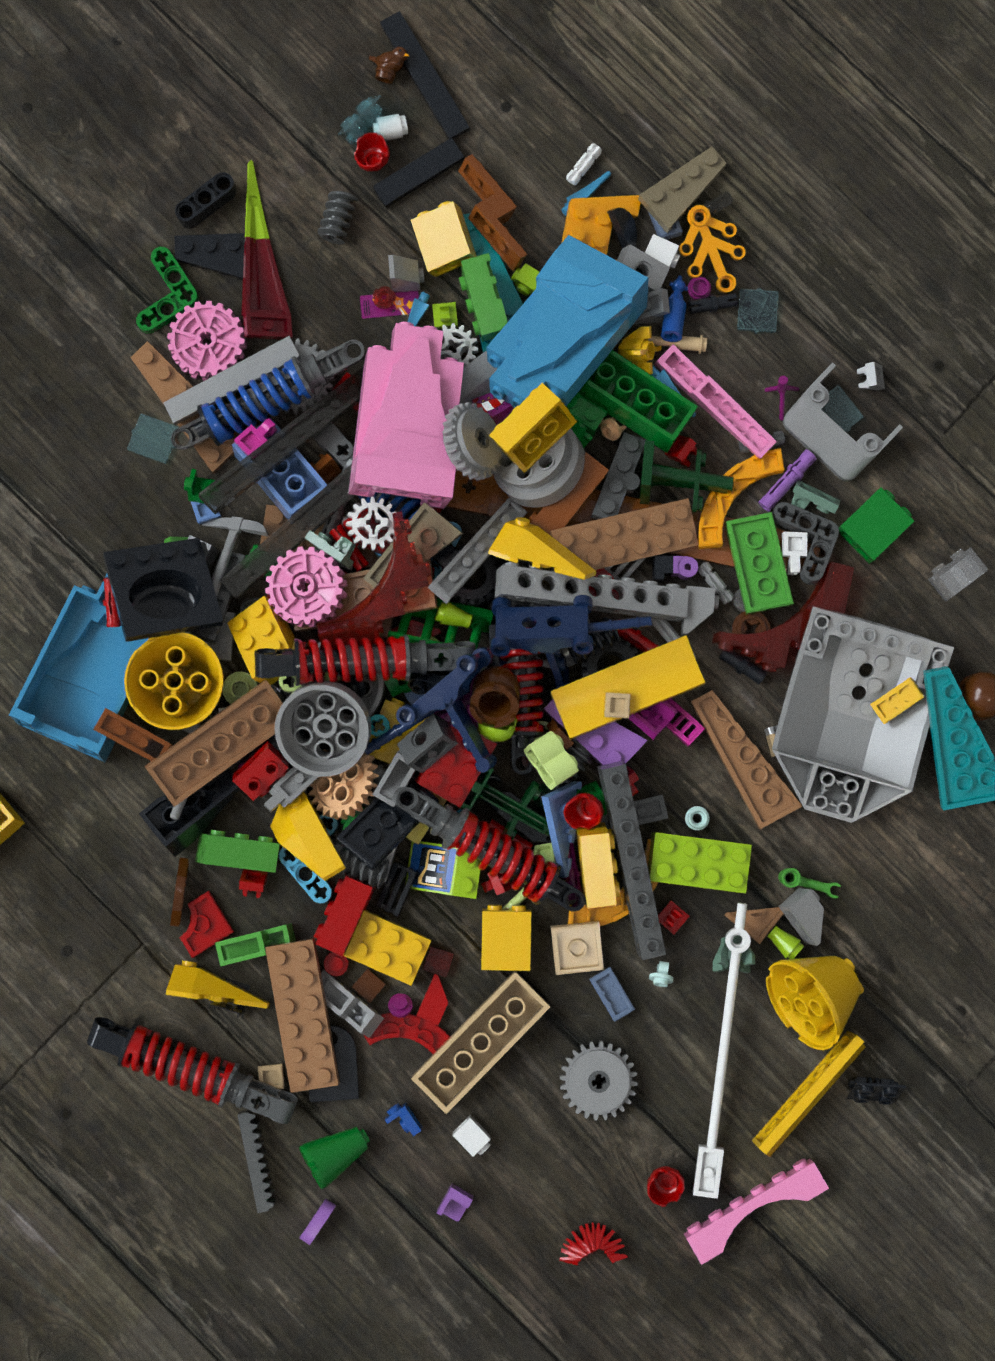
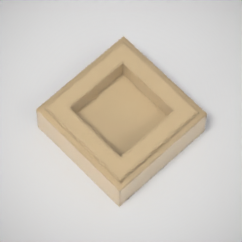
M605 692L604 717L629 719L631 694Z
M283 1063L258 1066L259 1081L278 1089H285Z

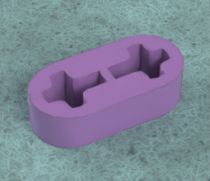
M325 1199L301 1234L300 1239L310 1245L336 1205Z

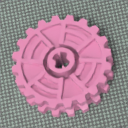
M200 301L195 302V307L191 308L187 305L184 307L185 312L183 314L178 312L175 315L177 321L171 322L170 328L172 333L167 335L171 343L168 345V348L177 366L179 365L185 374L189 372L194 379L201 376L203 381L237 364L238 360H244L245 355L242 350L247 349V343L244 339V328L239 318L235 317L234 312L230 308L225 310L224 305L221 303L214 306L212 301H206L205 305H201ZM205 338L209 340L210 338L212 342L208 345L207 342L204 344L203 340Z
M301 546L297 547V552H293L291 549L286 551L287 556L284 558L279 556L277 558L278 564L276 566L271 565L270 567L272 575L266 577V582L270 583L269 587L265 588L266 594L271 597L268 600L269 605L275 608L274 612L282 617V619L290 624L294 623L298 627L304 628L306 624L310 628H314L318 622L322 625L326 624V618L337 616L335 610L342 609L343 604L341 600L347 597V593L343 590L344 587L348 586L347 581L343 578L345 575L343 569H340L339 563L323 550L318 551L315 547H309L308 550H305ZM308 583L310 585H308V591L305 592V584Z

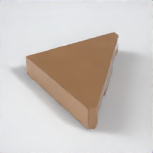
M779 907L747 910L744 929L752 939L760 944L782 917L783 912ZM736 911L726 912L724 916L735 924Z

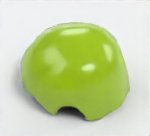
M515 718L512 723L500 728H494V725L484 722L483 724L478 723V730L483 737L492 742H504L513 736L517 719Z

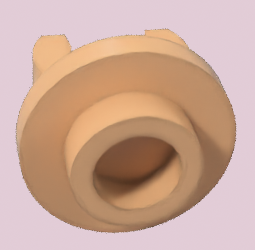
M613 417L606 418L601 424V432L607 439L615 441L620 438L621 433L627 426L624 424L619 426Z

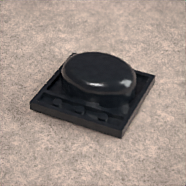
M200 538L103 553L105 567L126 642L223 625L222 614Z

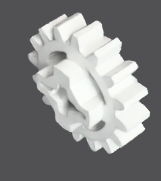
M452 323L450 329H447L445 324L442 325L444 343L440 359L446 357L455 358L458 362L464 363V367L470 361L472 362L476 359V356L473 354L478 353V347H474L477 344V339H470L472 331L469 330L465 333L464 325L456 329L455 323ZM453 335H454V336H459V337H461L462 339L455 338V337H453ZM453 346L456 349V353H452L449 347ZM469 350L465 359L461 360L462 354Z
M371 497L370 503H367L363 498L361 499L362 506L353 505L355 513L348 512L347 516L352 519V521L346 522L347 527H352V530L348 532V536L355 535L356 538L353 543L357 544L361 541L362 549H365L367 545L371 546L372 551L375 550L376 545L384 549L385 541L390 544L393 542L390 535L397 536L398 531L393 529L400 524L399 521H394L393 519L398 513H391L392 504L384 506L383 498L380 499L379 503L375 502L374 497ZM368 509V514L364 518L357 519L362 511ZM377 509L384 512L387 518L381 517L377 513ZM372 514L375 523H379V525H376L374 534H372L371 526L366 525V523H369ZM388 529V532L378 539V533L381 530ZM358 530L365 531L368 534V539L363 537Z

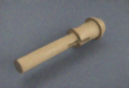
M700 335V337L682 336V339L678 342H667L661 336H652V338L648 339L653 341L655 346L671 347L674 344L679 350L699 351V354L706 352L707 338H704L703 335Z

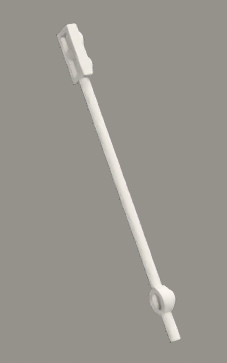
M737 903L735 927L730 929L725 936L726 945L731 951L710 1123L707 1145L699 1144L693 1186V1195L718 1199L724 1148L716 1146L741 953L749 948L751 942L748 932L744 929L747 904ZM736 935L742 937V941L738 944L733 942V938Z

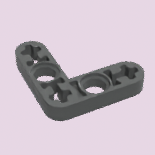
M781 502L772 511L774 523L793 532L807 533V538L812 539L807 557L800 570V577L804 583L815 585L820 581L827 567L839 535L838 526L831 520L792 504ZM782 510L786 512L785 518L780 517ZM794 514H795V515H797V517H796V519L794 520V523H792V522H791L792 519H793L792 517H793ZM801 518L808 519L811 522V527L807 529L801 527L799 520ZM817 524H819V526H818V528H817L818 530H817L816 532H814V531H813L814 528L816 527ZM826 528L830 530L829 536L824 535ZM814 548H822L825 551V557H817L814 554ZM813 563L817 564L814 571L815 575L813 577H810L809 570L813 566Z

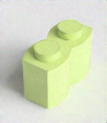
M549 731L524 749L528 760L537 769L541 779L550 790L579 771L575 757L565 751L562 738L552 731Z

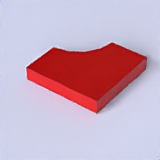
M210 891L188 903L191 920L187 931L180 939L190 956L194 958L215 945V942H219L235 932Z

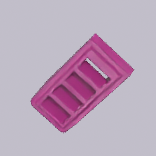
M670 698L666 701L677 710L680 716L673 724L669 723L666 728L688 747L705 728ZM683 719H686L688 722L679 731L676 727ZM692 725L695 729L686 737L684 733Z

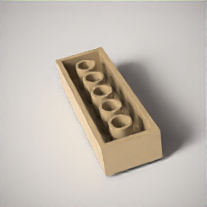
M514 971L412 1075L411 1079L447 1114L550 1008V1005Z

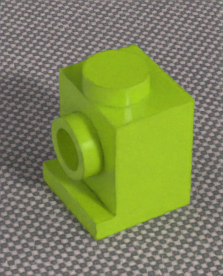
M525 263L522 269L519 267L516 269L511 280L515 282L516 289L521 294L528 296L536 289V277L539 271Z

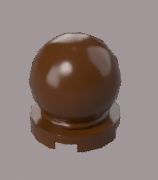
M500 666L485 668L476 676L472 684L470 712L478 723L483 724L484 722L494 725V728H500L509 725L515 720L516 714L519 711L521 691L517 676L508 668Z
M980 671L966 676L957 683L975 721H983L995 717L994 673Z

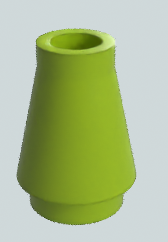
M440 602L435 620L440 621L442 625L469 628L472 614L463 611L450 602L447 604Z
M778 926L767 936L785 958L794 959L804 948V945L800 943V939L785 932Z

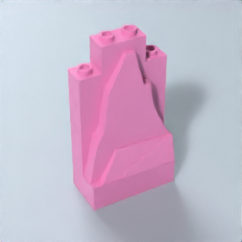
M410 322L396 323L392 330L390 350L380 345L368 347L364 361L348 494L371 498L378 492L421 499L420 505L426 502L431 507L442 509L453 498L456 467L447 455L442 431L444 429L443 422L447 421L445 415L449 414L448 410L460 403L464 363L458 362L457 359L451 357L440 359L444 331L437 330L434 326L417 327Z

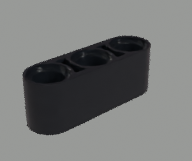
M225 172L218 173L176 205L175 214L181 226L187 229L196 227L232 200L237 193L232 176ZM224 183L230 184V187L226 190L219 189ZM203 198H212L208 204H201ZM185 212H193L191 217L182 218Z

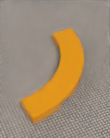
M781 448L768 450L761 459L753 455L751 458L736 464L723 475L733 477L732 491H727V493L711 491L709 493L698 527V549L723 546L722 534L726 514L731 504L743 490L760 479L784 473Z
M647 839L645 849V858L647 866L649 861L651 839ZM651 881L652 891H654L658 882ZM621 888L620 897H616L617 905L587 908L586 904H584L583 908L579 911L573 912L569 910L568 924L599 921L600 926H604L625 917L629 913L624 889Z

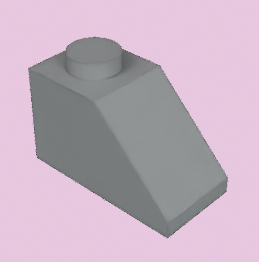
M388 255L392 293L420 291V283L424 282L423 268L418 267V260Z
M686 586L685 589H689L687 618L682 620L681 636L688 635L711 616L714 609H718L719 595H715L716 588Z
M798 888L778 907L805 944L818 946L821 943L824 908L819 902L820 898L815 891Z

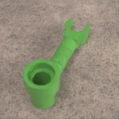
M785 868L778 875L779 881L785 887L793 888L799 885L823 892L830 898H838V896L832 895L830 892L832 886L841 887L838 883H824L803 877L794 868ZM787 874L790 875L789 881H786L785 878Z

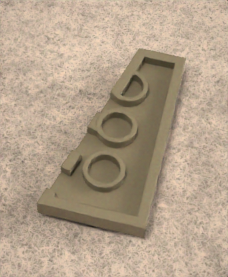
M710 147L641 193L638 200L668 234L673 225L683 217L686 210L698 200L701 193L725 169L727 163L713 147Z
M424 502L363 579L381 594H385L463 533Z

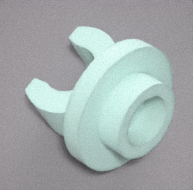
M659 961L656 973L649 975V979L653 981L655 986L667 987L668 984L673 983L674 978L668 975L669 962Z

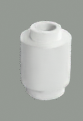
M399 114L377 117L376 123H373V131L382 135L385 141L403 138V135L408 134L405 115L399 116Z

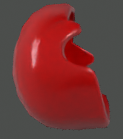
M376 132L366 133L357 139V149L354 152V157L358 166L368 172L381 170L387 164L390 156V150L384 137Z
M579 793L566 803L563 813L565 821L573 829L586 828L590 830L602 821L604 810L601 801L594 795Z
M662 1166L655 1169L647 1180L648 1197L654 1204L661 1207H666L668 1203L673 1201L677 1202L685 1190L684 1177L677 1169Z

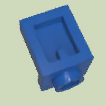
M397 1103L386 1111L388 1113V1116L385 1118L387 1124L400 1116L401 1120H399V1123L406 1133L411 1132L415 1136L422 1131L423 1126L407 1103L402 1106Z

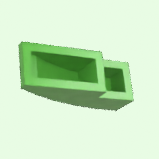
M292 923L215 942L220 966H225L265 956L266 946L294 942L296 939Z

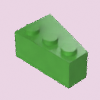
M489 253L462 260V277L458 278L461 290L467 291L469 299H466L465 302L468 313H473L475 321L472 322L475 336L480 335L482 342L494 339L508 322L502 299L496 286L495 275L493 276Z
M211 830L210 834L201 833L199 835L195 862L276 873L279 843H273V838L259 836L258 841L249 840V835L235 833L234 838L225 837L224 831Z

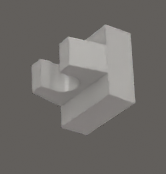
M870 362L866 363L864 367L857 369V375L867 376L865 382L858 383L859 389L875 391L885 389L882 365Z

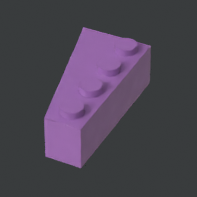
M552 699L543 709V712L566 732ZM616 722L574 738L591 754L590 756L600 766L619 761L626 764L647 742L646 739Z

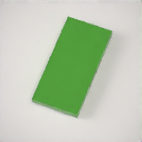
M772 512L726 521L724 524L746 615L793 605L794 602Z

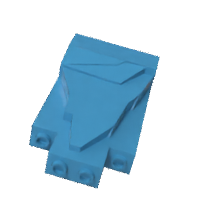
M568 235L537 275L535 291L486 347L487 361L494 368H497L489 378L490 393L495 398L504 400L515 408L530 395L532 390L543 383L567 406L647 308L648 277Z
M103 581L97 594H95V590L83 585L80 588L74 585L9 716L24 728L102 762H106L115 741L93 729L105 708L121 717L123 716L129 704L124 686L126 667L134 651L144 644L147 639L126 642L122 626H106V606L103 605V600L105 599Z

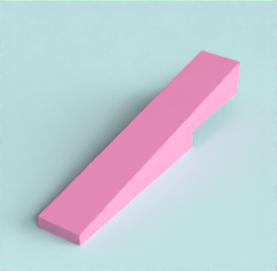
M674 344L654 364L661 371L664 369L678 387L737 440L742 442L757 458L761 459L777 442L709 375L708 377L705 376Z

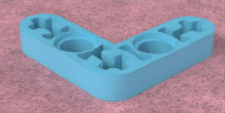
M320 815L321 820L324 818L327 820L331 819V817ZM333 819L334 822L331 824L333 828L331 830L326 828L329 836L338 829L339 823L336 819ZM282 847L279 852L281 863L311 899L316 903L329 901L333 894L330 884L313 871L310 880H302L299 877V871L307 866L297 858L295 861H286L285 857L287 854L285 851L287 849ZM317 877L320 879V881L316 884L320 888H327V891L325 892L327 897L325 899L323 897L317 898L315 896V894H317V890L314 886H312L310 890L307 887V885L313 883Z

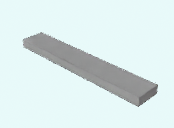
M288 336L165 401L164 405L172 422L177 425L198 414V405L205 403L215 405L216 397H221L224 400L227 398L226 393L228 391H232L235 394L239 392L238 386L243 385L247 388L250 386L249 381L251 379L258 382L261 380V374L265 373L269 376L273 374V368L276 367L279 370L284 368V362L292 359L291 357L295 356L298 360L301 357L291 337Z
M508 498L428 588L447 604L490 556L488 554L489 549L504 524L515 520L516 517L524 518L528 512Z

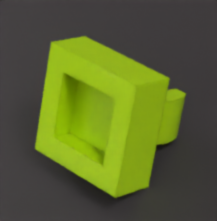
M456 302L432 304L434 327L443 329L442 325L445 324L447 328H451L452 323H455L456 328L458 327Z

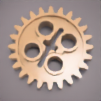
M364 752L359 761L349 770L334 776L319 777L309 787H312L313 790L308 795L314 797L311 803L317 805L316 810L322 812V815L336 820L339 818L347 820L348 815L355 817V810L362 812V804H370L367 798L368 796H373L371 789L378 786V784L373 782V779L379 777V774L373 772L378 767V765L372 763L375 757Z

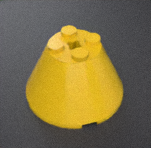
M184 632L147 639L132 654L124 677L126 696L135 712L147 723L167 730L186 729L206 719L216 708L224 685L222 666L213 649L200 638Z
M837 956L786 959L773 963L768 969L770 970V975L766 977V987L770 1001L781 1021L787 1028L792 1027L800 1035L798 1039L807 1046L817 1050H827L833 1047L838 1042L859 996L864 992V988L854 972V964L847 958L843 960Z

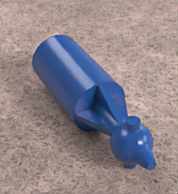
M681 275L669 283L674 292L668 299L670 313L663 316L661 338L667 342H678L682 339L686 313V303L684 302L682 292L687 291L688 287L682 280Z

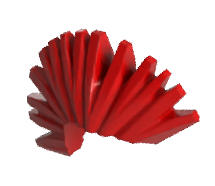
M592 1222V1233L588 1223L585 1224L586 1230L582 1225L579 1226L583 1240L574 1231L571 1233L577 1243L566 1238L570 1245L563 1243V1246L569 1250L561 1248V1252L569 1257H560V1261L578 1266V1263L584 1257L597 1250H603L612 1263L628 1257L624 1254L614 1253L625 1247L624 1244L617 1245L622 1241L621 1238L608 1242L615 1233L613 1229L604 1237L606 1225H603L600 1230V1223H597V1228L595 1229L594 1222Z

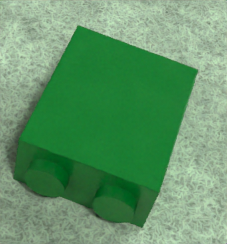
M881 487L838 528L839 534L868 564L873 562L914 522L910 511L903 506L900 507L894 501V495L887 489L883 490Z

